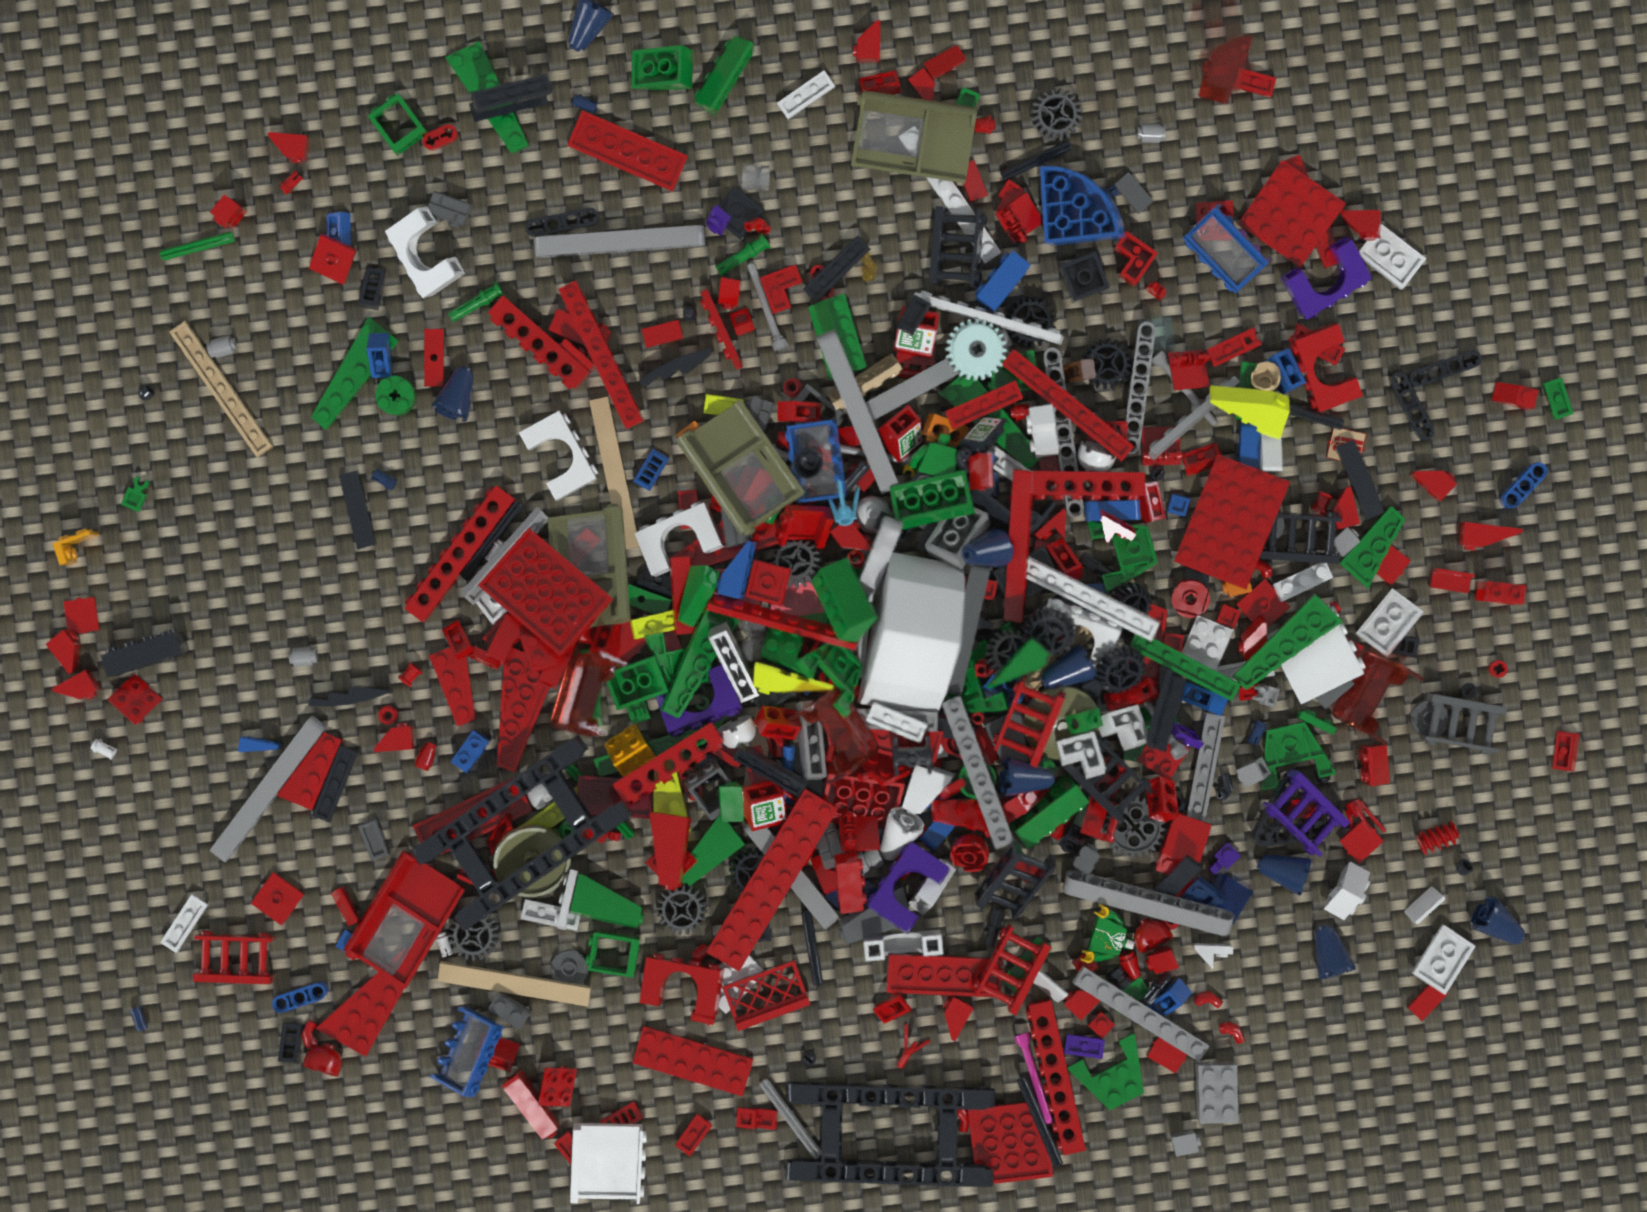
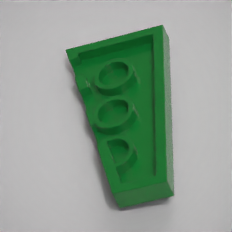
M1389 506L1361 537L1360 542L1339 562L1366 589H1369L1373 577L1377 574L1379 566L1384 557H1386L1388 549L1395 540L1405 518L1392 506Z

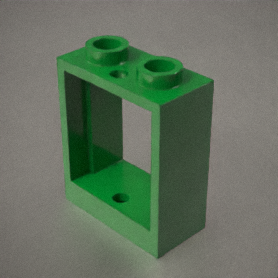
M398 93L397 95H390L385 100L386 103L382 106L374 107L370 111L371 114L368 115L371 122L397 156L428 133ZM397 103H400L417 128L394 144L376 119Z
M596 930L594 935H590L588 946H592L591 954L587 953L585 965H589L588 971L634 978L641 938ZM599 937L631 942L627 969L595 964Z

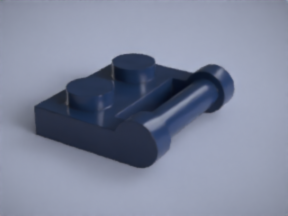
M1200 876L1179 896V898L1202 903L1210 895L1213 899L1207 905L1213 907L1222 904L1226 900L1225 895Z

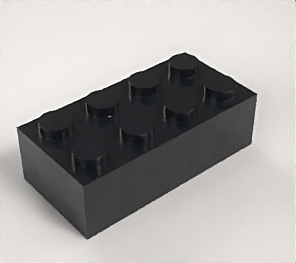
M170 629L160 632L161 636L159 637L158 635L142 638L143 642L132 641L123 644L124 648L120 646L106 649V654L100 656L107 677L120 676L189 654L183 631L177 632L176 629Z

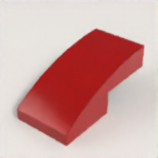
M737 1108L736 1127L777 1129V1109Z

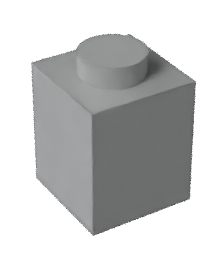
M1343 528L1335 535L1334 550L1337 554H1340V557H1344L1360 542L1357 538L1359 535L1353 528Z
M1263 757L1245 763L1236 770L1239 780L1245 787L1264 780L1271 774Z
M1193 1129L1170 1134L1176 1157L1199 1152L1198 1146H1201L1198 1134L1195 1135Z

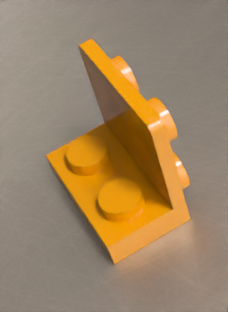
M82 529L76 531L75 536L65 535L57 538L58 541L52 544L59 565L71 566L77 564L76 559L78 555L75 548H72L71 545L100 536L99 532L92 531V529Z
M636 724L627 727L624 731L604 743L613 765L622 777H625L656 757L645 742Z

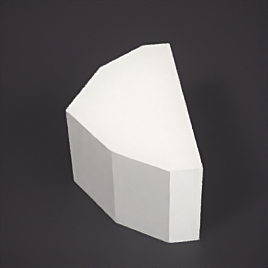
M892 552L879 585L875 612L878 618L871 627L858 703L872 706L875 702L894 710L939 711L948 689L961 642L965 598L964 568L960 570L945 562Z

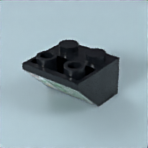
M982 416L961 439L955 449L959 451L962 447H968L971 450V456L977 455V453H987V450L995 445L998 438L1005 431L1003 426L1007 421L1002 418Z

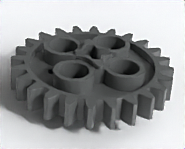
M1137 797L1123 811L1134 824L1138 823L1137 828L1146 837V840H1143L1135 830H1130L1132 826L1125 819V829L1122 831L1115 830V840L1110 845L1111 848L1117 846V853L1123 850L1124 857L1128 852L1131 858H1134L1135 853L1141 858L1142 852L1148 856V849L1155 852L1156 850L1153 845H1161L1158 838L1164 839V836L1160 832L1166 831L1165 828L1161 827L1166 822L1149 818L1146 798L1143 797L1140 802L1139 797ZM1138 808L1140 816L1134 819L1131 817V811ZM1106 815L1105 818L1108 819L1109 822L1103 823V825L1108 827L1111 820V816ZM1147 823L1153 825L1150 833L1143 831V827ZM1134 835L1137 836L1138 843L1130 845L1128 842L1129 838Z

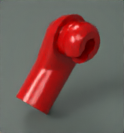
M1259 559L1255 569L1261 572L1262 577H1271L1272 567L1264 560Z

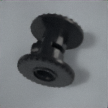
M926 736V746L899 747L898 738L895 737L893 739V765L896 776H899V765L916 767L917 765L927 764L928 775L932 774L933 756L930 736Z

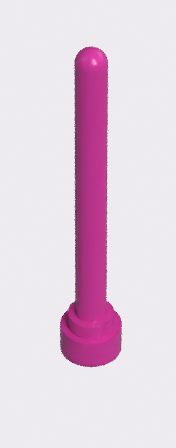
M1029 1032L1014 1036L1016 1044L1022 1048L1045 1122L1050 1124L1052 1118L1029 1048V1040H1031Z

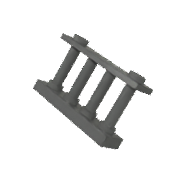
M1427 693L1426 701L1432 702V706H1434L1428 736L1420 735L1419 739H1424L1425 744L1437 746V742L1479 749L1480 754L1492 756V752L1499 753L1500 749L1491 748L1496 717L1498 718L1499 714L1506 715L1507 707ZM1444 704L1451 705L1450 709H1452L1447 739L1436 738L1441 707L1443 708ZM1462 707L1469 708L1470 712L1465 743L1454 741L1459 713L1462 711ZM1481 711H1486L1489 717L1484 745H1474L1473 740L1478 714Z

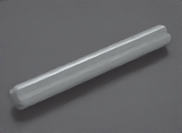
M767 1078L763 1079L759 1083L760 1087L814 1159L822 1155L820 1148Z

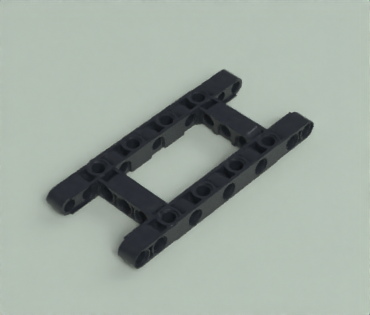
M579 734L410 851L420 866L432 861L450 849L481 895L459 910L458 914L454 916L463 931L482 920L633 815L624 800L613 804L594 818L562 772L564 768L585 755L584 752L589 749ZM544 764H547L550 768L548 774L543 771ZM543 784L574 832L503 881L498 882L490 871L491 867L487 866L480 856L479 849L476 850L468 838L470 837L469 834L500 814L502 810L529 794L532 789ZM513 785L518 788V795L512 793ZM482 807L488 811L486 817L481 814ZM451 828L456 831V838L451 836ZM587 828L593 831L592 838L586 835ZM555 850L561 852V859L555 857ZM525 871L530 874V881L524 878ZM493 893H497L499 895V902H496L493 899Z
M787 1082L786 1101L794 1102V1104L823 1105L822 1159L794 1158V1160H786L784 1179L791 1181L992 1187L994 1186L993 1167L985 1166V1164L957 1163L958 1109L986 1110V1108H994L996 1089L925 1085ZM828 1091H837L838 1097L831 1098L828 1095ZM868 1091H873L876 1093L877 1097L875 1099H869L866 1096V1093ZM907 1092H912L915 1098L909 1101L904 1095ZM949 1093L954 1099L947 1102L943 1099V1095ZM844 1104H859V1106L882 1107V1105H898V1107L904 1108L936 1107L938 1109L937 1163L842 1159ZM828 1167H834L836 1169V1173L829 1174L826 1169ZM872 1168L875 1174L868 1176L865 1173V1169ZM910 1169L913 1172V1176L906 1177L903 1171ZM947 1170L951 1172L952 1176L944 1178L941 1173Z

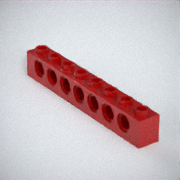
M573 281L559 288L561 297L625 429H630L644 422L645 419L579 283Z
M496 485L494 488L492 486L485 494L487 497L485 501L477 504L473 510L476 513L472 518L468 517L462 525L464 529L460 534L456 533L450 541L452 545L449 549L445 548L440 554L441 560L437 565L434 563L428 570L429 576L426 580L422 579L416 586L417 592L414 595L411 594L405 601L407 605L404 609L421 622L427 621L459 578L462 569L469 563L474 553L481 547L484 540L516 500ZM493 501L498 504V509L495 512L489 510V504ZM480 517H485L487 523L481 528L478 526L477 520ZM469 532H473L475 535V540L472 543L466 540V535ZM458 547L464 551L461 558H457L454 554L455 549ZM445 563L452 565V571L448 574L443 571ZM434 578H438L441 582L438 589L432 587L431 583ZM424 593L429 596L427 604H422L420 601V597Z
M1050 998L1028 1003L1029 1008L1025 1010L1027 1019L1032 1020L1033 1027H1030L1032 1039L1036 1038L1037 1046H1034L1036 1057H1040L1042 1063L1038 1066L1040 1075L1045 1076L1046 1083H1043L1045 1095L1049 1094L1050 1102H1047V1105L1055 1119L1052 1121V1127L1054 1132H1058L1059 1139H1056L1058 1151L1062 1150L1064 1156L1086 1151L1052 1001ZM1041 1016L1047 1018V1022L1044 1025L1037 1024V1019ZM1045 1035L1051 1036V1041L1048 1044L1041 1042V1038ZM1054 1054L1056 1059L1054 1062L1048 1063L1045 1061L1046 1056ZM1052 1073H1059L1060 1078L1057 1081H1051L1050 1075ZM1058 1091L1064 1093V1097L1061 1100L1054 1098L1055 1093ZM1067 1110L1069 1114L1066 1118L1062 1119L1058 1116L1060 1111ZM1071 1129L1073 1134L1070 1137L1063 1136L1064 1130Z

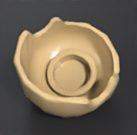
M1269 361L1258 363L1256 369L1251 373V383L1256 390L1273 391L1278 387L1281 380L1279 367Z

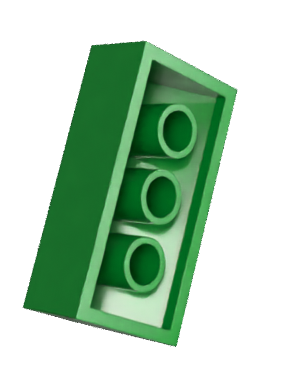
M735 35L732 40L728 39L724 46L725 52L722 56L719 55L714 62L716 67L713 72H708L704 79L705 85L702 89L699 88L694 95L696 99L695 105L713 116H716L755 52L754 43Z
M845 294L825 299L809 306L808 309L816 336L834 329L852 373L867 369ZM822 353L829 379L833 380L830 369Z
M965 470L890 487L895 519L903 522L901 530L975 513Z
M844 558L823 567L813 577L811 583L840 641L857 642L878 616L850 559Z
M1066 773L1051 785L1049 791L1034 807L1010 822L1009 825L1027 849L1036 846L1044 836L1052 834L1061 823H1066L1073 814L1082 811L1089 801Z

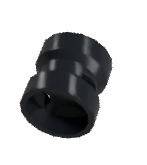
M1121 965L1106 975L1109 982H1112L1114 986L1121 990L1132 983L1130 977L1124 974V969Z

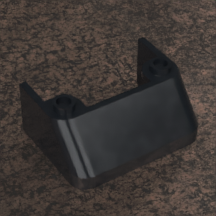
M996 456V458H995V460H994V462H993V464H992V468H993L994 465L997 463V461L1000 459V458H998L997 456ZM993 479V487L984 488L983 491L979 489L971 490L974 508L987 513L992 528L1002 529L1009 534L1011 511L990 496L996 488L995 480ZM1049 499L1039 513L1031 511L1030 534L1041 525L1057 504L1056 502Z

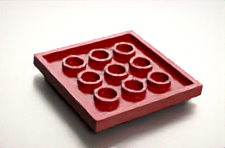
M1282 160L1237 225L1301 268L1346 203Z
M1026 1101L995 1105L994 1108H986V1110L967 1109L974 1164H985V1166L993 1167L994 1184L1053 1177L1051 1159Z

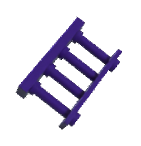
M1291 769L1287 774L1291 779V784L1274 804L1264 801L1262 805L1267 808L1265 812L1272 818L1276 817L1305 846L1303 849L1312 856L1314 854L1321 857L1323 853L1317 848L1318 845L1334 827L1341 826L1346 828L1350 821L1301 772ZM1296 789H1301L1304 792L1303 798L1285 817L1279 809ZM1309 801H1313L1316 804V810L1298 830L1291 822ZM1322 814H1326L1329 817V822L1311 842L1304 836L1305 833Z

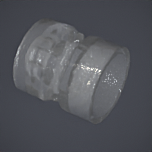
M743 165L742 190H753L757 187L758 191H769L770 166L759 165L758 168H755L754 165Z

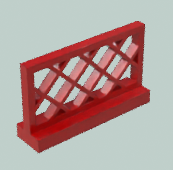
M795 960L722 986L738 1031L810 1005ZM793 967L794 974L792 979L782 975L784 968ZM773 974L778 976L773 986L763 982L766 975ZM780 978L790 982L786 991L776 987ZM754 980L759 983L756 992L746 989L749 981ZM793 983L800 986L802 993L794 996L788 993ZM762 984L772 988L768 998L758 994ZM737 987L741 989V992L736 999L729 995L727 989ZM774 990L784 994L781 1001L775 1002L770 1000ZM744 991L754 995L750 1004L740 1001ZM756 997L766 1001L760 1009L752 1006ZM738 1003L748 1007L745 1014L737 1017L735 1009Z

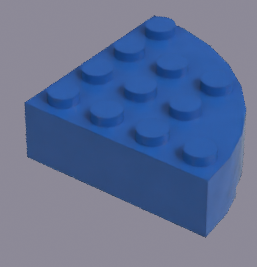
M1040 166L1045 244L1055 246L1126 238L1119 210L1111 196L1099 184L1089 177L1070 169L1056 166Z

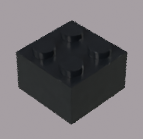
M1096 251L1060 265L1058 268L1072 304L1110 288Z

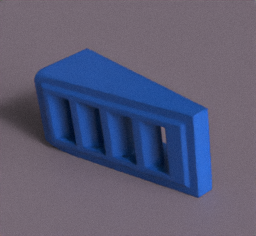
M653 449L633 482L651 491L670 458ZM653 456L662 460V464H659L658 462L654 461L652 459ZM652 463L659 467V469L656 471L648 465ZM647 469V470H649L650 472L654 473L655 475H654V477H651L650 475L646 474L644 471ZM641 476H644L647 479L651 480L650 483L648 484L645 481L641 480Z
M242 736L240 737L238 752L276 750L281 748L282 744L260 738Z

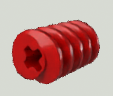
M1451 820L1448 822V826L1442 823L1441 829L1438 826H1434L1433 831L1428 828L1426 834L1420 831L1419 837L1415 834L1418 846L1425 856L1427 855V849L1434 853L1435 846L1442 850L1441 844L1448 848L1449 841L1456 845V839H1460L1457 828Z

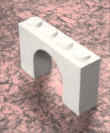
M428 206L417 208L385 231L389 242L395 248L399 260L402 261L408 276L412 279L417 292L422 298L435 295L465 274L456 257L445 259L433 268L425 266L420 261L416 248L417 241L421 234L437 224Z
M561 411L519 432L528 450H532L553 439L563 440L570 446L573 452V462L570 469L563 475L546 483L556 501L597 480L596 474H598L594 464L590 465L586 459L589 457L586 449L579 446L577 442L580 440L575 430L571 431L568 425L571 422L567 414H562Z
M701 501L691 505L690 509L686 511L684 509L678 510L673 513L674 516L670 518L662 517L656 520V524L649 526V524L639 528L638 532L634 533L652 576L657 577L670 571V561L665 550V539L667 534L677 526H690L695 531L703 552L706 554L725 547L708 504Z
M1049 598L1046 605L1048 610H1050L1051 606L1056 611L1061 608L1062 614L1067 612V618H1073L1072 623L1086 627L1093 634L1095 643L1089 660H1091L1095 667V663L1099 662L1098 657H1103V652L1107 653L1109 647L1115 648L1122 626L1094 612L1082 610L1079 606H1070L1061 600ZM1044 621L1040 622L1039 627L1044 626Z
M940 929L909 932L908 934L905 932L881 934L864 939L865 961L885 960V956L888 953L919 952L923 953L924 956L943 955Z

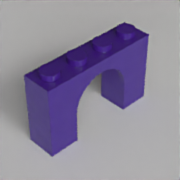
M1345 236L1329 246L1339 266L1338 279L1330 289L1323 292L1314 291L1304 272L1297 267L1280 277L1297 311L1303 318L1312 319L1319 314L1318 312L1332 307L1337 300L1348 297L1353 290L1364 287L1367 281L1372 279L1352 239Z
M722 665L708 671L714 688V699L706 710L699 713H691L684 710L680 718L661 711L667 731L671 737H680L688 730L701 729L704 724L717 723L721 721V718L735 716L739 714V711L743 710L739 697ZM667 693L656 696L660 709Z
M912 842L909 846L905 845L900 852L901 858L899 861L895 860L889 869L891 873L888 877H883L878 885L880 889L877 893H873L868 900V903H870L868 905L869 909L906 934L910 932L918 920V916L900 905L895 899L894 887L897 880L906 873L917 872L940 886L951 871L950 867Z

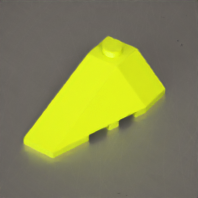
M1210 386V403L1228 414L1234 413L1242 418L1241 421L1247 424L1249 422L1256 426L1257 431L1261 434L1276 439L1281 438L1290 412L1289 396L1274 391Z
M757 662L755 664L754 686L759 688L758 692L769 695L770 691L786 693L836 690V686L788 673Z

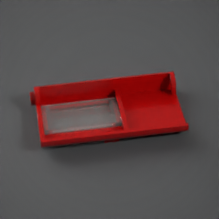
M402 850L344 947L345 955L352 960L356 958L362 960L406 989L459 902L465 888L427 863L419 866L411 853Z

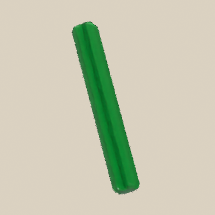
M229 231L160 250V256L164 261L232 243L235 241L233 232Z

